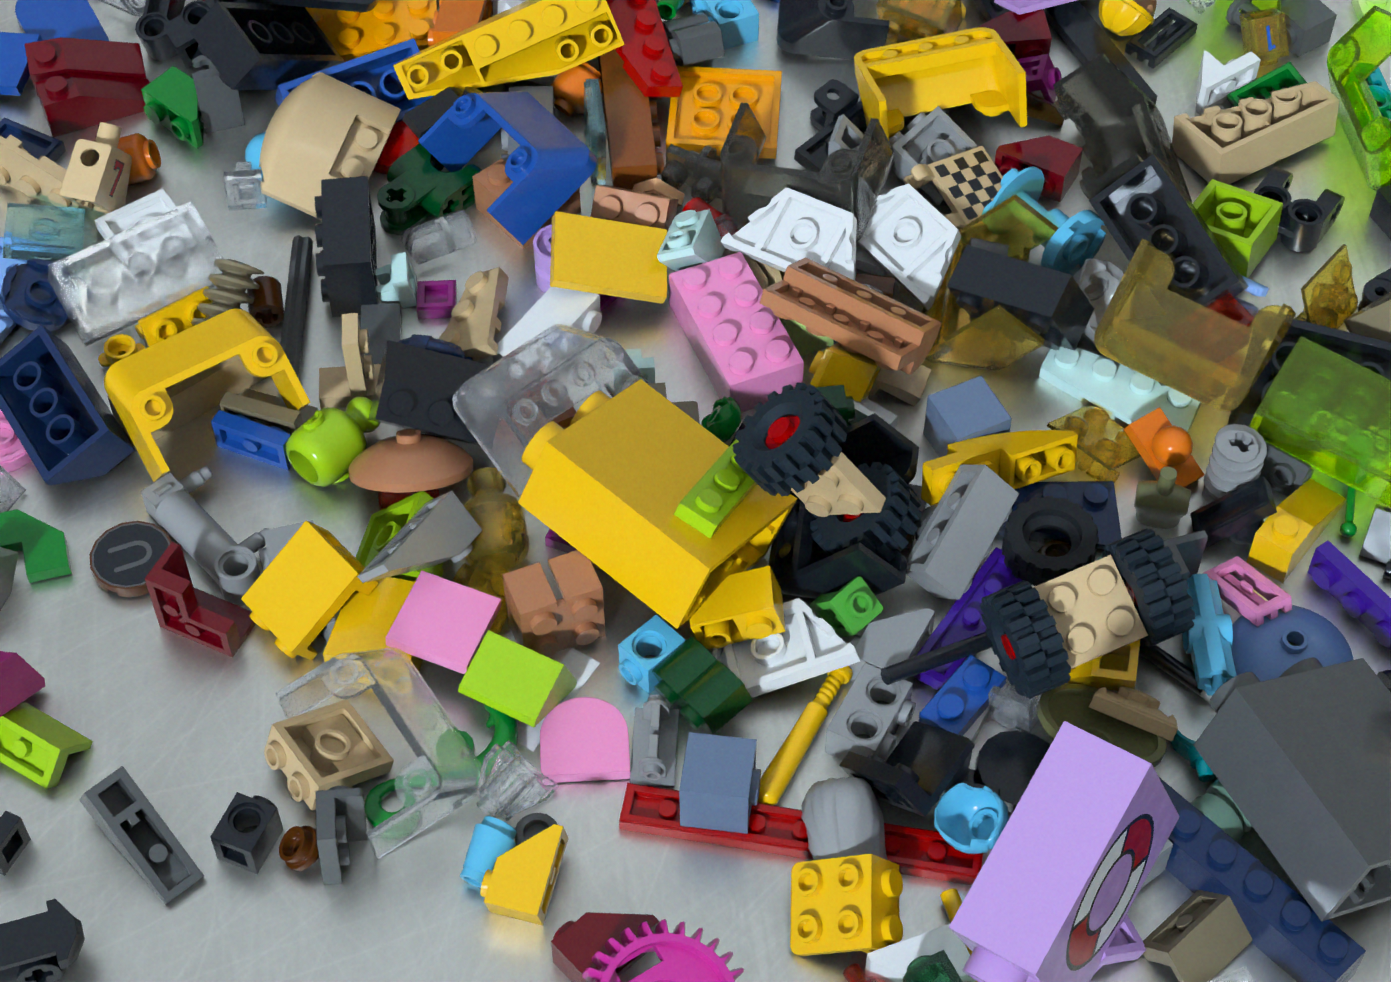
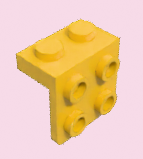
M874 854L796 863L791 870V951L799 956L852 951L870 953L900 942L903 937V926L899 918V896L903 890V880L899 872V864Z

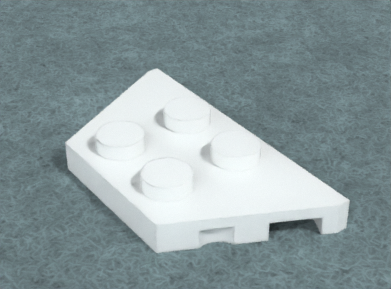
M909 183L891 189L887 194L874 195L863 199V205L846 210L853 213L857 219L856 242L892 277H895V280L928 311L934 303L962 237L959 230Z
M787 187L774 196L766 207L759 208L748 217L750 221L732 236L728 232L720 241L725 248L731 251L741 252L746 257L783 272L786 271L788 265L808 258L855 281L857 219L854 214Z
M800 598L783 603L785 632L772 634L762 639H750L728 644L722 648H714L712 655L743 682L751 698L860 662L858 653L850 642L848 644L835 633L831 625L823 618L816 617L813 610Z

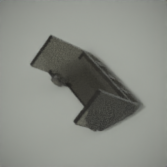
M741 102L720 153L722 213L730 218V229L735 232L739 231L750 222L748 217L759 208L766 207L774 196L787 187L853 213L857 219V243L865 232L895 155L879 120L875 118L870 119L859 150L840 149L834 151L826 158L820 172L756 164L767 137L749 104Z

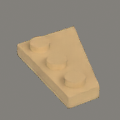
M11 134L6 139L0 136V185L10 186L22 191L29 197H37L52 203L61 210L66 209L82 215L87 210L59 195L67 171L65 168L46 156H40L38 159L33 157L22 147V141Z

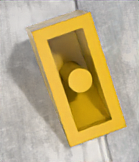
M553 824L498 856L494 869H487L483 877L480 895L485 897L484 903L491 913L544 925L568 842V835L563 826Z

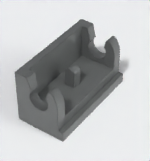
M204 55L194 58L192 60L194 68L204 65L211 66L207 70H199L192 73L205 133L245 125L238 90H232L222 82L219 77V71L210 59Z

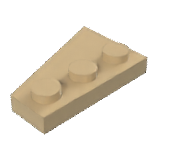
M500 267L484 272L478 271L468 278L465 283V291L459 303L451 312L452 317L449 324L439 337L440 340L460 346L465 356L472 357L473 361L497 355L498 344L494 341V335L501 332L502 322L497 318V314L505 306L509 277Z

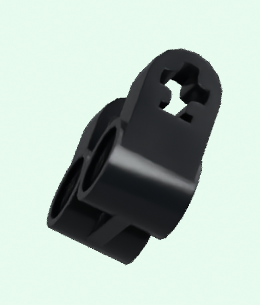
M1274 166L1258 187L1255 188L1254 193L1283 203L1278 234L1280 233V239L1284 246L1296 252L1312 251L1335 222L1345 197L1325 189L1316 201L1298 199L1291 202V194L1288 190L1293 174Z

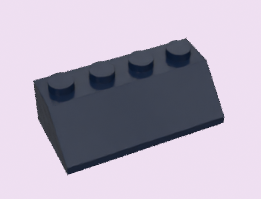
M40 325L0 359V409L45 483L51 486L104 476L135 451V448L70 347L46 327Z

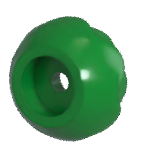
M725 396L722 399L716 400L713 404V412L702 419V426L721 441H728L742 420V412L738 402L731 397L727 398Z

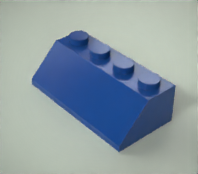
M413 38L277 86L275 99L279 107L293 89L302 82L312 78V75L322 72L400 108V114L395 122L397 123L403 121L405 113L433 96L408 100L393 67L394 64L420 52Z

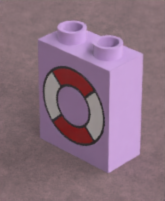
M1066 721L1063 722L949 925V928L972 951L962 970L965 974L977 982H1090L1102 960L1104 951L1110 946L1180 817L1152 763Z

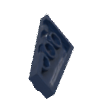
M1114 481L1036 482L1015 489L1019 495L1012 506V511L1017 509V505L1022 502H1028L1033 497L1053 496L1060 499L1063 497L1069 499V502L1079 504L1086 513L1089 512L1093 517V522L1097 524L1099 530L1097 535L1099 537L1098 549L1104 550L1105 545L1122 539ZM1006 522L1000 527L998 535L1004 536ZM1050 529L1036 530L1029 538L1030 541L1043 543L1044 538L1060 540L1069 543L1071 546L1070 539L1066 535Z

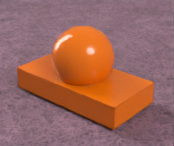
M1160 407L1124 428L1127 436L1157 481L1163 467L1174 468L1177 471L1175 484L1185 488L1204 476V473L1191 455L1193 442L1190 435L1183 428L1175 425L1172 426Z

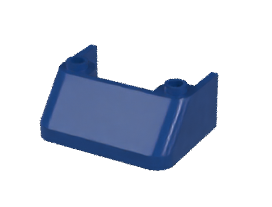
M526 91L469 93L461 96L418 142L449 172L461 170L503 128L520 145L509 155L505 164V173L513 183L494 201L487 211L524 245L593 174L597 165L596 156Z

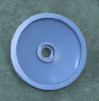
M1292 605V610L1286 613L1278 609V617L1270 620L1264 616V624L1258 627L1244 616H1240L1232 624L1233 645L1231 651L1236 675L1253 672L1260 681H1266L1280 677L1288 668L1307 658H1317L1323 667L1353 660L1351 648L1339 629L1323 616L1303 607ZM1289 642L1295 643L1298 646H1293Z

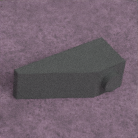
M123 766L90 788L79 799L106 837L165 905L204 877L195 862Z

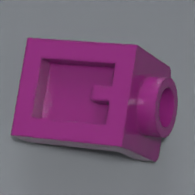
M1049 54L1017 59L1026 72V90L1029 92L1040 90L1045 100L1052 104L1055 103L1057 91L1062 87V76L1059 68L1054 67Z

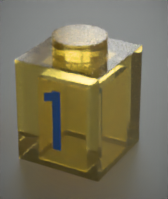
M1270 8L1240 15L1244 55L1252 51L1261 59L1259 66L1273 65L1278 63V58L1289 56L1285 13L1276 8Z

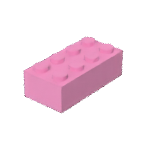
M738 252L670 273L669 305L719 398L722 399L724 396L733 398L738 402L741 412L753 409L759 402L764 405L769 401L767 395L774 391L781 394L783 386L791 384L795 389L797 383H803L804 361L779 317L772 313V309L760 304L763 289L743 254Z

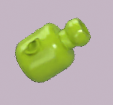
M355 397L347 404L346 411L334 407L316 410L315 414L297 428L287 439L286 455L294 470L303 479L315 486H330L333 483H339L348 479L349 465L358 454L367 449L364 433H371L380 425V422L368 420L372 401L367 397Z

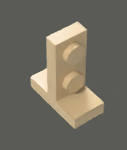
M358 313L342 314V350L345 366L319 368V402L321 409L327 407H346L355 397H367L373 401L381 364H373L372 355H365V353H370L368 329L360 328Z

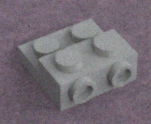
M937 106L928 115L924 112L918 114L907 126L909 131L905 135L900 131L897 132L889 140L890 154L885 156L892 162L890 169L904 182L903 179L911 175L910 170L915 165H928L979 146ZM932 181L921 187L938 205L945 201Z

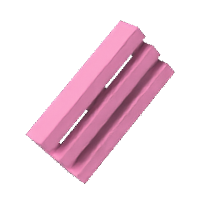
M1239 556L1203 572V574H1208L1210 579L1217 581L1220 598L1257 627L1264 624V616L1270 620L1278 617V609L1284 613L1292 610L1291 596ZM1232 572L1234 575H1236L1238 578H1240L1241 581H1239L1237 578H1235V577H1234L1233 575H1231L1230 573ZM1253 589H1254L1255 591H1257L1259 594H1261V595H1262L1264 598H1266L1268 601H1265L1262 597H1260L1258 594H1256V593L1253 591Z

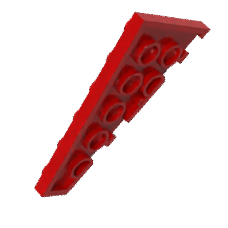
M606 0L625 44L614 50L624 61V70L645 97H680L683 85L656 1Z

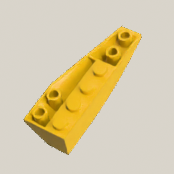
M527 0L394 64L393 67L408 100L434 96L448 87L465 89L467 86L481 88L557 75L625 44L606 0Z

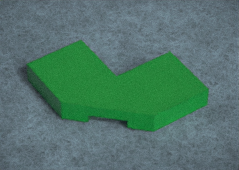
M18 509L0 513V547L16 552L23 551L29 583L72 574L64 532Z

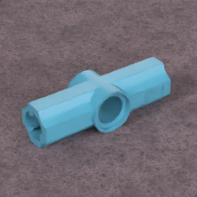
M1192 574L1187 580L1189 587L1187 593L1193 600L1194 606H1191V609L1195 612V619L1192 620L1194 622L1193 628L1182 633L1183 647L1186 654H1191L1197 688L1204 690L1207 695L1212 696L1220 686L1237 676L1231 651L1233 645L1232 620L1229 614L1223 613L1217 581L1210 579L1208 574Z

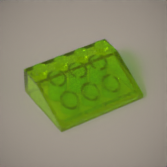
M1301 336L1272 382L1249 427L1255 429L1263 437L1264 441L1311 465L1312 468L1391 507V380Z

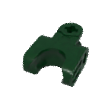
M419 143L391 165L387 174L388 184L382 186L378 191V205L383 210L380 215L381 227L389 234L403 235L413 231L431 215H434L442 222L452 220L475 203L472 176L482 171V169L474 164H470L459 171L441 172L444 166Z

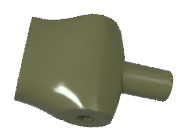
M1163 467L1158 481H1138L1134 507L1136 509V518L1140 523L1149 527L1170 529L1176 527L1180 518L1187 514L1191 490L1175 484L1177 471L1174 468Z

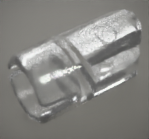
M460 209L404 230L401 234V242L415 263L422 264L474 245L476 243V234L469 215L465 213V210Z

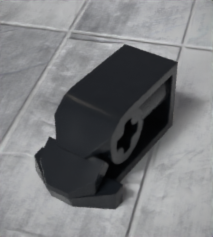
M56 899L46 901L47 912L0 924V982H56L62 978L67 967L78 959L85 937L81 921L74 917Z

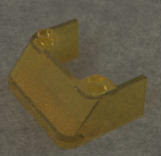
M1016 194L959 229L962 237L934 303L928 311L924 307L922 310L923 314L942 323L937 338L925 358L929 362L998 371L1007 368L1016 360L1044 345V338L1000 305L977 319L970 321L969 314L965 309L957 305V299L947 287L971 237L1009 245L1008 257L1028 262L1030 250L1049 240L1057 231L1058 227Z

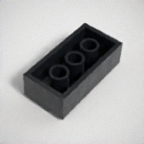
M216 2L190 31L198 43L200 52L211 60L219 71V77L222 82L232 90H277V86L344 62L305 7Z
M1154 154L1089 200L1172 327L1183 332L1249 287L1165 162Z

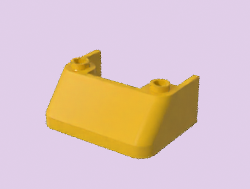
M977 27L862 50L854 56L855 75L867 128L882 155L890 154L889 138L904 128V117L920 114L921 112H931L937 106L941 109L972 103L977 111L990 117L1009 111L1020 127L1027 126L1026 72L999 34L991 28Z
M242 309L227 310L115 362L106 372L104 377L105 390L153 482L170 471L151 433L166 426L173 415V403L166 388L239 355L249 373L260 378L272 377L287 408L301 411L310 403L280 343L247 311Z

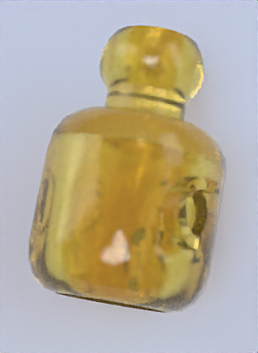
M492 467L480 468L470 474L467 481V489L472 498L464 504V507L482 529L480 534L472 541L471 544L474 548L465 559L471 567L481 572L503 571L517 567L526 559L529 551V537L524 508L518 503L519 500L516 497L504 493L506 479L500 470Z

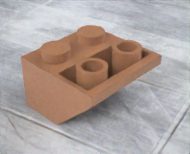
M596 185L590 217L667 229L668 232L676 216L679 199L609 185Z

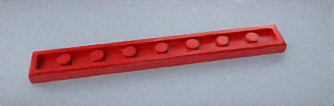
M627 783L619 819V829L814 860L808 849L807 830L801 818L802 810L760 803L757 806L752 805L748 834L680 826L678 790ZM884 823L887 860L899 864L900 874L972 885L982 867L983 853L966 854L958 851L948 844L938 831Z

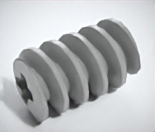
M1231 424L1224 426L1217 432L1203 479L1204 490L1202 495L1208 504L1260 477L1267 455V445L1263 437L1255 429L1246 425Z

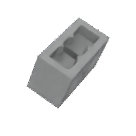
M864 663L827 728L825 752L841 760L845 758L849 751L865 757L872 753L886 761L895 748L897 736L894 734L899 725L906 727L914 713L916 703L911 701L913 683L904 679L886 685L881 677V669ZM876 701H885L889 704L881 705L876 703ZM866 734L871 738L863 739L857 737L856 735Z

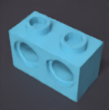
M689 0L693 14L703 12L709 21H715L718 24L722 33L724 50L758 41L759 13L751 0Z

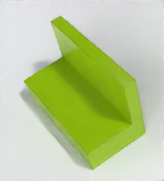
M26 702L20 703L0 717V762L45 789L58 786L69 754L88 750L93 742Z

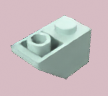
M710 209L698 212L686 210L674 217L657 254L660 263L674 271H680L722 257L725 247L720 242L722 239Z

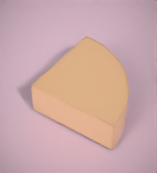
M657 177L636 183L632 189L679 199L677 207L682 206L685 195Z

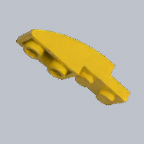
M1030 430L986 435L948 444L947 455L923 462L921 499L930 506L938 504L961 464L987 465L1013 489L1075 470L1078 434L1074 431Z

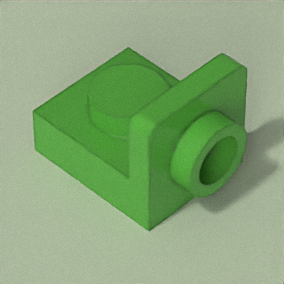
M854 577L839 591L822 594L809 604L814 614L818 618H823L831 625L840 638L855 636L883 611L882 604L862 577Z

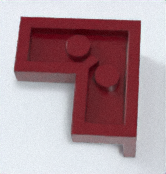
M171 542L144 578L161 628L233 658L256 625L249 617L252 611L193 587L180 544Z

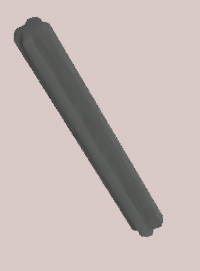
M300 235L294 237L292 241L280 343L297 377H299L313 249L312 239Z

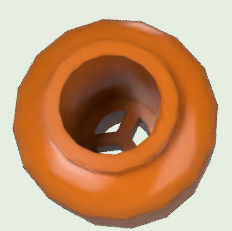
M585 62L558 74L550 85L553 86L554 98L556 99L554 106L567 116H571L573 112L581 115L587 114L603 92V84L600 81L602 75L600 72Z
M139 133L120 137L117 148L132 157L128 186L154 178L157 168L161 166V157L156 143Z

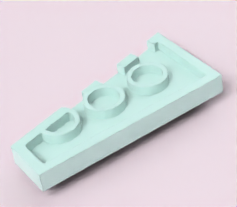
M1061 346L1059 350L1049 349L1039 374L1041 379L1081 402L1088 400L1100 407V413L1113 421L1119 418L1125 423L1131 424L1160 407L1172 426L1181 427L1187 433L1190 431L1205 391L1139 368L1132 371L1126 365H1122L1116 360L1077 347L1075 351Z

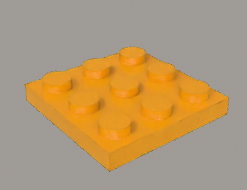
M677 66L683 88L680 97H671L666 153L776 159L782 71Z

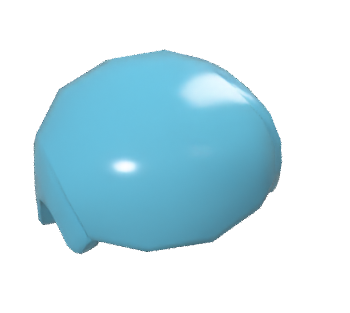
M959 783L941 796L934 809V826L953 848L966 854L987 853L988 850L993 849L1009 820L1008 806L988 786L977 788L965 783Z

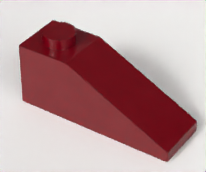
M63 37L25 43L29 73L38 97L35 82L69 72L146 78L139 43Z
M69 72L37 81L35 85L45 118L54 138L99 125V122L106 123L144 112L145 103L141 89L150 82L147 78Z

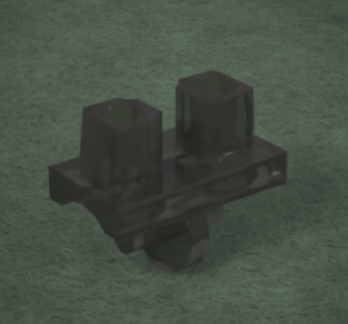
M673 144L667 148L666 165L661 173L662 181L677 190L683 184L691 187V196L693 198L699 197L708 204L715 198L725 200L730 194V189L727 185L730 167L716 160V148L707 145L700 153L693 150L688 151Z

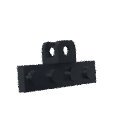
M834 79L828 81L814 93V102L818 107L811 111L810 120L820 132L798 147L794 155V160L820 181L827 176L829 141L839 116L844 114L871 142L874 140L867 128L862 102H858L859 95L844 83ZM836 93L840 98L833 100L828 98L827 94Z

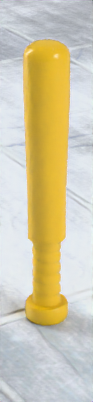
M849 666L827 673L826 681L822 684L816 697L806 705L796 724L763 773L760 781L758 803L775 806L779 802L814 737L828 715L827 709L831 702L834 700L842 684H847L851 680L853 671Z

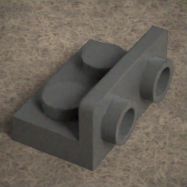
M335 786L328 790L315 791L316 835L323 885L342 883L341 866L350 865L349 842L365 841L368 839L362 788Z

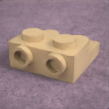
M347 699L273 723L264 748L265 759L269 767L273 770L281 769L288 778L287 786L291 797L297 802L304 800L311 811L316 809L315 791L328 790L335 786H348L352 788L355 784L389 773L394 759Z

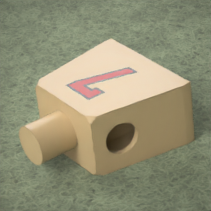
M99 122L95 141L78 139L76 141L60 189V196L88 210L106 214L125 206L132 157L117 148L122 130L121 127Z

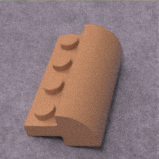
M808 258L788 265L783 280L763 289L760 304L772 309V313L775 316L786 320H794L806 326V330L814 335L827 336L839 342L844 350L851 353H861L873 359L880 368L891 371L901 370L909 375L919 368L929 354L942 324L917 310Z

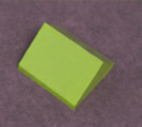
M488 630L459 684L458 692L535 727L576 687L577 679L564 664Z

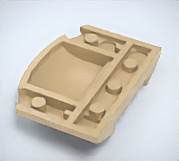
M322 72L312 75V78L298 85L283 100L266 130L259 158V167L262 169L264 182L260 184L262 194L317 218L315 196H321V180L368 176L369 181L401 109Z

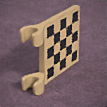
M979 146L928 165H915L910 170L911 175L903 179L905 184L909 183L915 190L932 181L953 212L947 214L945 218L961 232L964 229L986 222L982 219V212L1002 188L1000 183L1003 176L984 147Z

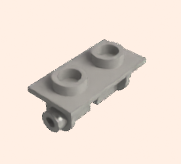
M651 695L648 697V701L643 704V708H635L630 783L660 788H674L679 709H670L669 704L666 703V699L662 695Z

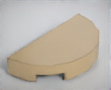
M1121 686L1118 692L1107 691L1106 687L1099 688L1089 705V708L1170 741H1173L1178 730L1177 720L1172 714L1167 717L1158 709L1160 701L1142 691Z

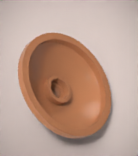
M403 429L397 431L396 436L382 439L358 454L349 465V478L355 485L373 491L392 493L427 491L446 487L467 478L473 472V458L462 447L444 438L430 434H421V431L418 429Z

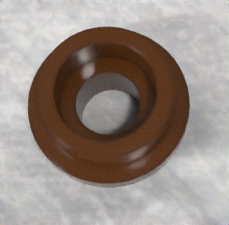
M294 826L284 834L279 846V855L290 869L303 871L314 864L319 858L315 828L310 826Z

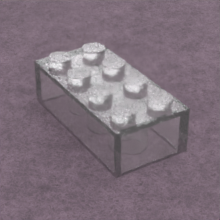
M190 201L50 264L48 268V281L86 347L138 323L140 318L191 294L193 291H197L205 286H208L209 289L215 287L208 277L210 274L223 273L214 265L216 259L224 258L194 204Z

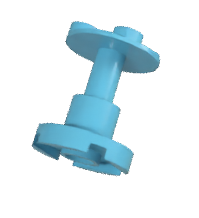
M1028 167L1020 172L1016 168L1009 170L1001 180L1000 185L1002 188L998 191L993 201L984 208L982 219L995 232L1006 231L1021 220L1025 221L1034 229L1033 238L1045 248L1042 254L1041 266L1073 276L1069 271L1077 265L1082 267L1086 259L1094 258L1098 253L1106 235V232L1101 229V225L1105 224L1091 210L1080 211L1070 218L1057 208L1048 211L1037 202L1043 190L1045 180L1043 172L1037 167Z

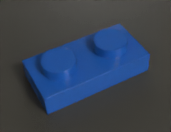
M218 410L211 420L218 447L287 471L291 468L292 465L286 455V442L291 434L286 433L283 429L275 426L268 427L251 421L241 414L233 415Z
M970 655L919 713V722L963 736L1004 689L1007 677L973 655Z

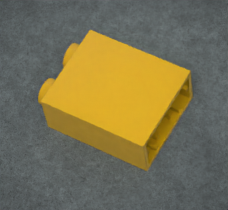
M640 379L613 398H610L601 390L594 392L577 410L569 427L563 429L556 422L551 421L545 424L533 436L522 455V462L533 471L518 503L678 629L693 616L728 575L748 571L765 557L797 498L792 494L788 496H781L779 493L776 496L770 495L756 484L711 539L675 516L674 513L681 500L729 446Z

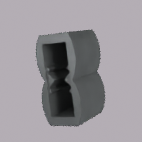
M703 12L662 22L674 60H676L679 66H688L725 56L721 29L715 21H709Z

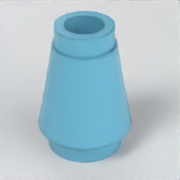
M485 816L481 824H475L460 877L467 883L481 888L487 869L493 870L497 857L516 846L514 838L517 831L506 822L491 816Z

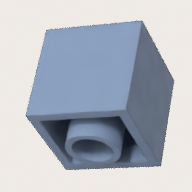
M981 375L928 395L923 434L937 455L942 457L947 455L948 444L986 435L1010 432L1012 418Z
M689 732L679 789L680 826L748 834L751 806H757L761 781V769H756L757 739Z

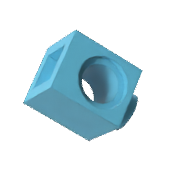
M656 614L618 644L619 671L627 682L632 685L638 684L650 694L655 690L654 686L659 683L652 670L686 640ZM647 655L656 656L654 658H644Z

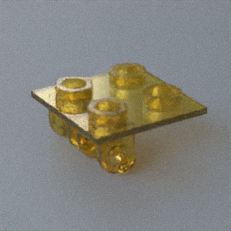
M1343 244L1301 288L1304 309L1294 319L1338 329L1344 323L1343 320L1354 314L1358 308V297L1355 294L1352 265L1349 261L1347 245Z
M1089 404L1047 424V427L1051 430L1074 431L1078 434L1075 464L1080 460L1078 469L1081 471L1088 469L1086 474L1096 481H1114L1115 483L1120 475L1115 469L1141 457L1124 431V428L1110 419L1109 414L1099 407Z

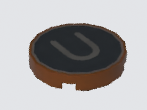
M142 521L120 523L106 530L95 541L89 554L90 569L93 577L100 588L105 591L108 589L116 592L117 596L129 598L146 595L149 591L144 578L172 541L165 530L153 523Z

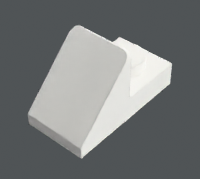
M1204 50L1198 73L1196 111L1200 115L1203 114L1205 108L1217 106L1227 101L1229 93L1256 80L1261 59L1250 51L1237 59H1231L1223 65L1208 51Z

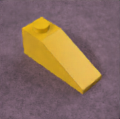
M1310 478L1277 505V512L1270 515L1257 530L1246 562L1284 583L1345 504L1346 498Z

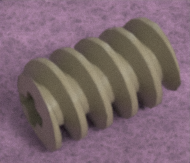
M216 259L214 265L223 273L210 274L208 279L217 289H204L203 294L211 303H199L197 309L206 317L193 318L191 323L195 326L227 310L242 309L240 304H253L254 299L245 291L246 289H259L260 285L251 278V275H264V272L236 260Z

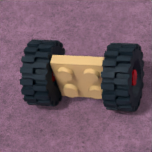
M797 383L794 389L789 384L783 386L781 394L774 391L767 395L769 401L764 405L759 402L754 407L756 413L753 416L747 415L742 423L746 426L745 429L738 430L735 438L739 441L733 444L736 463L770 495L776 496L779 493L781 496H788L790 491H792L816 518V520L810 522V529L814 532L811 535L829 556L860 542L882 559L886 558L888 561H891L896 557L893 551L898 547L904 549L909 543L905 538L908 534L914 535L918 528L913 523V521L921 520L922 514L918 509L922 505L917 494L891 466L887 464L883 466L880 462H872L871 467L864 463L858 465L857 468L841 452L842 448L838 443L846 441L847 433L843 430L847 428L846 421L842 418L841 413L815 386Z
M1146 528L1105 545V551L1102 552L1101 559L1033 588L1031 583L1023 580L981 599L980 609L983 612L981 616L987 627L985 629L986 634L993 645L991 648L994 655L997 654L1000 661L999 665L1002 671H1005L1007 674V680L1011 686H1015L1019 696L1022 695L1025 700L1031 699L1068 683L1071 678L1069 673H1071L1072 668L1137 640H1140L1141 643L1144 642L1145 646L1150 647L1193 628L1194 622L1192 620L1195 619V612L1191 609V606H1194L1192 597L1187 593V589H1189L1187 581L1182 579L1180 574L1182 570L1178 562H1174L1172 551L1168 546L1164 547L1163 539L1159 535L1156 536L1154 530Z

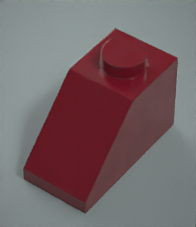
M586 912L577 921L571 920L563 924L555 933L551 941L553 963L572 982H588L582 978V973L588 967L598 969L591 961L597 951L609 955L604 947L608 939L614 937L622 944L620 933L627 927L638 937V926L645 921L648 922L652 933H655L659 920L654 915ZM642 953L616 968L617 975L623 974L646 953Z

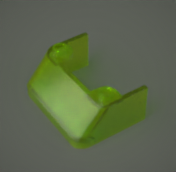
M1375 5L1331 47L1327 56V68L1331 93L1340 99L1338 109L1339 121L1369 188L1377 191V189L1391 184V119L1382 116L1366 78L1391 55V13Z

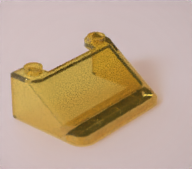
M1142 239L1095 331L1094 342L1097 350L1102 355L1216 410L1227 412L1238 408L1284 338L1296 313L1286 304L1282 306H1266L1256 314L1250 327H1247L1168 290L1175 272L1172 259L1166 253L1158 250L1149 241Z

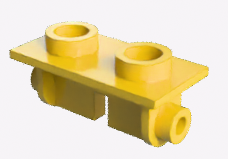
M208 286L193 291L191 294L140 318L138 320L139 324L135 325L141 339L145 338L149 347L193 327L194 325L191 323L193 318L206 317L197 309L199 303H211L203 294L204 289H209Z

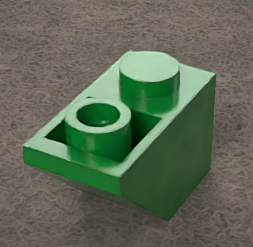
M172 66L141 89L145 103L144 111L153 123H160L169 129L179 140H185L199 148L203 145L204 125L192 77Z

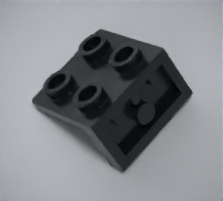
M915 721L886 761L872 753L865 757L849 751L839 766L849 776L865 779L871 785L878 800L926 817L931 808L938 802L954 775L964 765L975 744L967 737Z

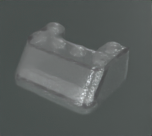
M555 324L465 381L454 392L452 402L460 419L516 496L520 497L533 471L522 462L523 452L533 436L545 424L551 422L597 390H601L607 396L613 398L640 379L648 385L650 384L617 341L569 325Z

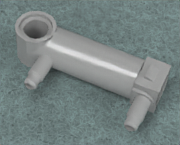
M207 466L198 471H193L180 481L169 472L141 490L147 513L219 585L224 599L234 604H245L241 598L260 576L254 553L266 545L263 531L269 528L255 532L237 544L190 495L191 492L202 486L205 481L212 477V471Z

